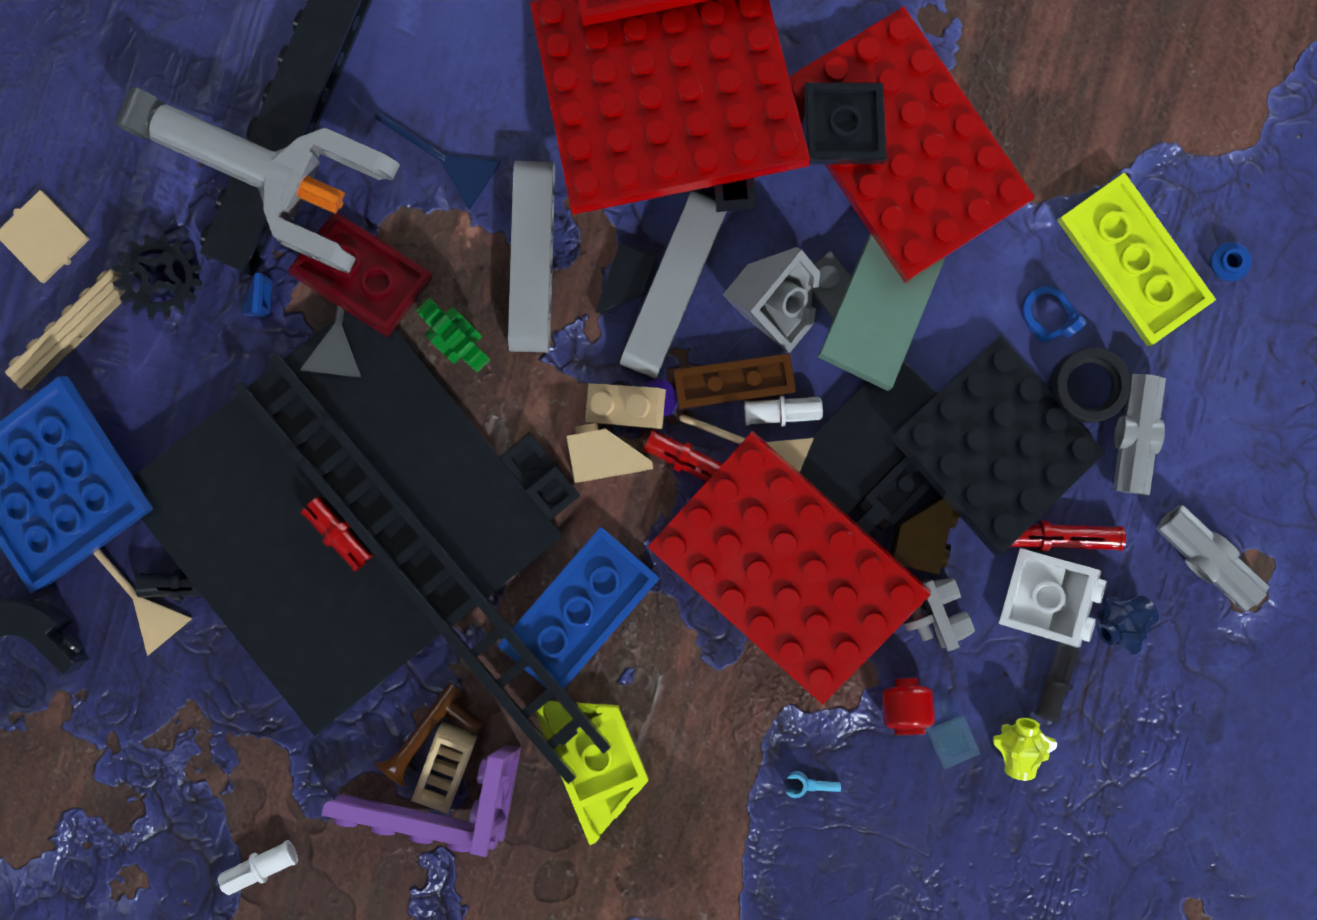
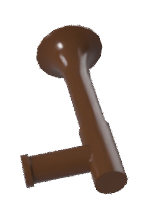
M449 682L402 747L386 761H373V763L391 780L406 787L404 773L408 763L436 725L440 724L447 714L471 731L473 736L484 721L478 719L456 702L464 691L454 683Z

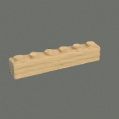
M112 269L102 272L97 277V282L91 288H86L80 293V299L74 305L67 306L62 311V316L56 322H51L45 327V333L39 339L32 340L26 346L27 350L21 356H16L9 362L10 367L5 373L20 389L32 391L121 304L119 298L125 290H114L113 282L122 279V277L114 275Z

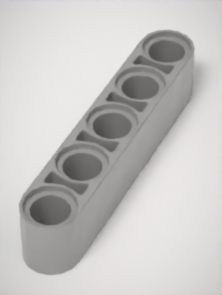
M514 161L508 346L511 352L549 353L555 202L554 162Z
M699 190L691 191L627 342L620 365L653 379L657 378L727 212H716L715 197Z

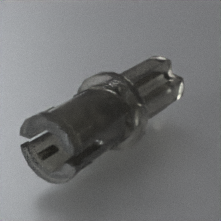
M1062 642L1058 643L1048 676H1042L1044 684L1034 715L1048 721L1059 722L1068 690L1073 689L1070 680L1079 654L1078 647Z

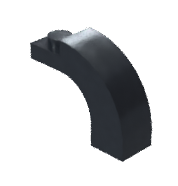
M13 598L0 600V639L7 635H12L27 640L62 674L79 670L89 659L81 651L83 649L82 644L71 634L62 632L73 620L61 610L33 599Z

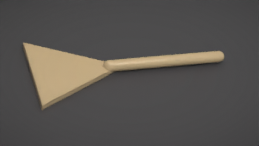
M685 414L679 417L680 421L737 444H741L745 439ZM814 438L766 443L800 473Z
M100 549L93 553L133 599L147 656L193 619L147 598H138L133 586Z

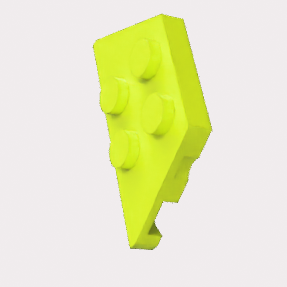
M548 701L535 712L547 740L573 719L559 701ZM576 702L612 744L611 748L603 754L583 729L579 727L577 729L578 734L564 746L559 744L555 748L577 774L576 778L569 784L563 778L562 780L589 845L597 842L610 823L621 814L628 802L649 781V777L619 705Z

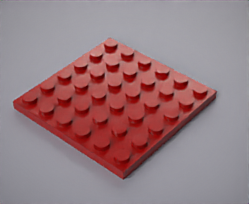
M537 0L530 2L572 215L809 167L810 157L769 0H711L583 26L578 0Z

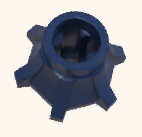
M1107 596L1103 599L1104 610L1097 612L1098 618L1101 620V623L1097 626L1100 638L1108 645L1117 644L1125 647L1132 655L1139 653L1142 641L1147 638V633L1151 630V627L1159 621L1157 608L1145 596L1126 600Z

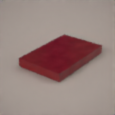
M332 213L316 234L338 243L342 250L356 258L350 273L342 272L300 253L288 268L289 275L388 338L432 280V273L340 213Z

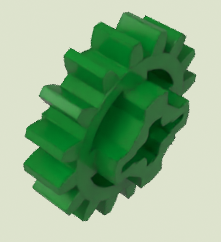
M428 298L416 310L431 327L424 335L453 364L462 358L475 372H478L491 360L476 344L482 338V335L453 306L445 313L432 299Z

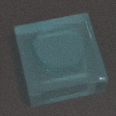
M963 715L926 730L943 769L980 755L975 739Z

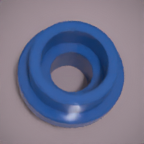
M1224 243L1218 246L1211 255V270L1216 277L1223 281L1232 282L1239 280L1250 270V253L1239 243ZM1228 255H1233L1237 259V266L1235 268L1228 265Z

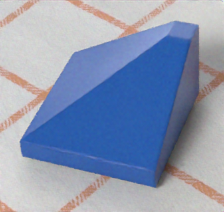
M262 273L254 274L242 307V315L268 317L270 315L273 282L271 278Z

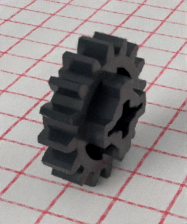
M149 234L144 236V245L139 246L133 240L129 241L131 253L119 251L117 254L123 266L114 265L112 267L113 274L122 277V279L113 282L114 290H125L119 298L121 304H128L132 301L134 303L132 314L138 315L143 309L147 310L150 321L154 320L156 312H162L166 321L170 320L171 310L173 309L181 315L185 314L186 309L183 302L187 301L188 303L195 304L197 297L191 290H200L202 286V281L193 278L201 274L200 265H190L195 256L193 251L182 254V241H176L173 246L167 245V237L164 234L161 235L159 243H153ZM150 254H161L160 257L144 258V256ZM177 263L180 264L184 271L185 284L174 275ZM160 271L164 272L166 282L158 280L155 285L151 283L150 273L157 275ZM130 272L134 273V276L141 280L137 293L130 284ZM169 296L172 298L164 302H153L155 298Z

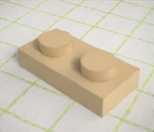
M589 383L585 422L662 429L666 389Z

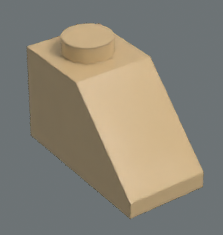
M597 423L574 427L575 434L567 436L575 483L653 470V464L650 459L607 429L598 430Z

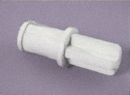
M779 395L777 400L744 401L745 424L748 426L750 424L780 423L781 426H785L786 422L820 420L823 415L822 401L819 397L784 399L783 395Z
M286 840L282 844L259 855L252 853L249 855V860L219 874L218 883L221 891L226 895H231L256 882L263 884L268 880V876L297 864L298 855L295 847L289 840Z

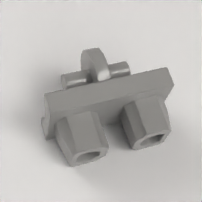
M949 577L935 581L927 578L920 580L931 590V595L923 602L926 613L923 612L920 605L912 614V618L903 623L905 630L918 629L922 641H927L933 638L929 624H932L941 648H946L948 652L959 648L958 641L974 633L975 629L967 612L963 611L950 617L946 614L943 604L961 598L955 579Z

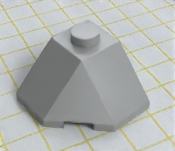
M795 247L747 264L724 292L723 296L742 316L782 349L790 353L814 324L816 309L811 306L813 288L819 287L820 271L801 249Z

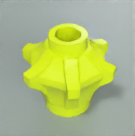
M1019 718L1014 725L1004 724L1001 727L1002 734L993 736L994 745L1003 755L1005 773L1017 780L1027 781L1034 779L1038 767H1040L1043 761L1049 760V753L1057 747L1056 739L1043 734L1040 730V724L1030 718Z

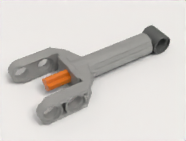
M133 86L130 87L113 122L130 134L144 140L150 138L151 141L258 188L273 237L278 242L345 273H350L356 260L354 256L342 250L338 243L289 222L290 218L294 220L303 200L334 214L337 213L338 209H341L344 203L342 200L345 192L314 179L321 164L318 160L320 154L377 180H393L400 167V164L391 157L327 128L298 137L288 147L273 152L165 104L154 95Z

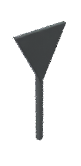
M338 305L334 325L302 366L301 370L361 378L342 327L344 309Z

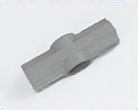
M1130 374L1131 391L1124 406L1123 414L1118 418L1114 431V446L1118 449L1113 491L1150 495L1155 455L1160 452L1165 437V424L1160 418L1166 378L1148 374Z
M1178 505L1159 521L1156 530L1186 557L1184 560L1186 565L1201 579L1209 584H1214L1240 610L1248 611L1265 598L1269 586L1238 558L1240 553L1237 548L1220 534L1211 532L1185 506Z

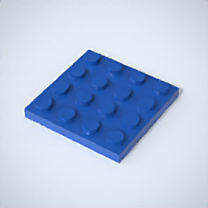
M68 376L57 377L0 421V547L31 595L44 590L153 510L151 504Z

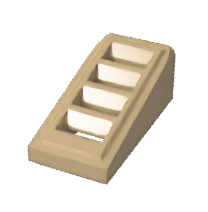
M446 722L440 724L411 801L445 814L449 813L477 740V734L473 736L470 731ZM439 754L441 756L459 762V764L457 766L436 757ZM431 770L451 776L453 780L451 781L432 774ZM426 783L448 791L447 796L426 789Z

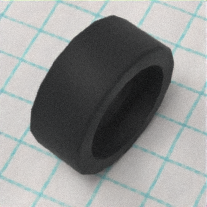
M1083 348L1060 360L1053 369L1049 380V387L1059 407L1070 418L1076 419L1079 423L1104 421L1115 416L1125 406L1131 391V381L1124 362L1113 352L1102 348ZM1095 363L1101 365L1108 372L1112 380V392L1109 399L1097 408L1086 409L1078 406L1070 398L1067 391L1068 377L1073 369L1080 364Z

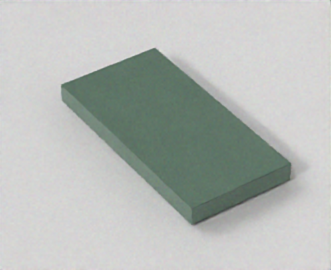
M869 233L817 357L889 391L897 378L945 258L904 283L871 233Z

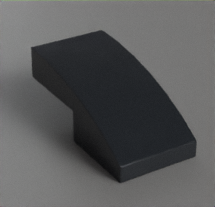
M530 431L499 456L549 520L553 519L580 497L575 487Z

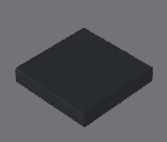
M804 83L802 87L803 125L810 164H884L886 162L883 83Z

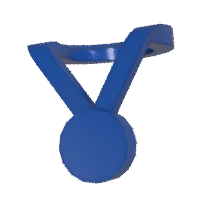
M1050 286L1037 287L1030 291L1023 300L1021 307L1022 318L1040 342H1048L1061 334L1068 338L1077 333L1086 324V320L1082 315H1078L1076 308L1057 288ZM1041 294L1054 296L1068 314L1066 324L1051 332L1043 328L1032 316V303Z

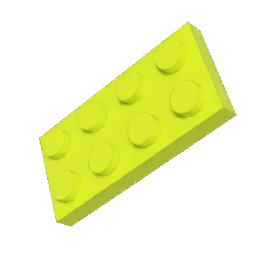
M1125 172L1057 220L1147 347L1158 342L1216 300Z

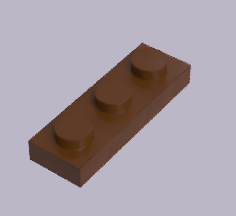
M790 353L673 370L679 410L796 392Z

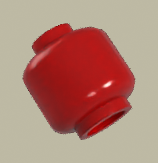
M918 678L894 679L895 687L886 688L882 692L884 725L889 729H894V735L926 734V728L933 726L935 723L933 691L927 686H919Z

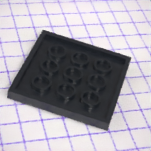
M1002 336L995 339L890 436L893 442L995 557L1002 555L1105 454L1076 419L1070 418L1059 407L1053 393Z

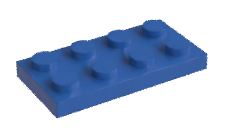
M601 526L516 623L513 629L565 689L657 583L660 577ZM505 637L497 645L516 663L522 658ZM529 666L524 669L547 689Z

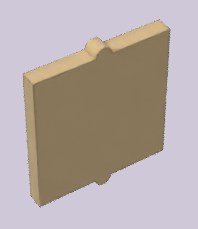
M39 190L21 209H14V215L0 228V241L41 283L48 281L63 265H69L71 263L70 258L90 240L42 190Z

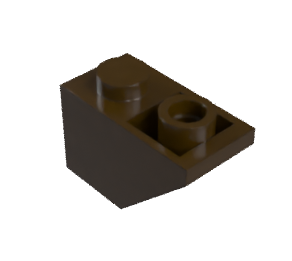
M939 496L895 524L889 553L905 567L939 574L941 567H946L949 562L951 545L946 543L950 528L955 529L957 526L959 515L942 496Z

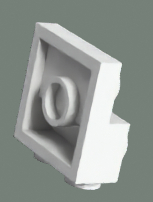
M1020 548L999 624L1075 647H1081L1082 640L1090 642L1096 619L1089 617L1093 602L1101 603L1107 581L1100 579L1102 571Z

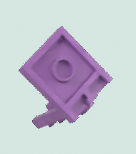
M506 744L490 754L487 760H482L477 777V783L482 784L480 800L476 799L473 803L470 821L341 794L335 800L326 802L321 816L334 818V824L339 826L356 827L358 824L371 826V831L376 834L394 835L395 832L410 835L409 840L416 843L430 844L435 840L448 843L447 848L450 850L470 852L473 855L486 857L488 849L494 850L497 847L498 841H504L521 747Z

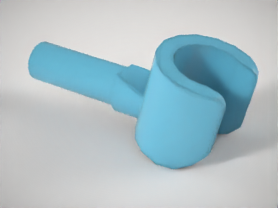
M793 771L787 776L788 779H799L803 783V788L800 790H786V794L792 798H800L806 791H841L840 782L808 779L800 771Z

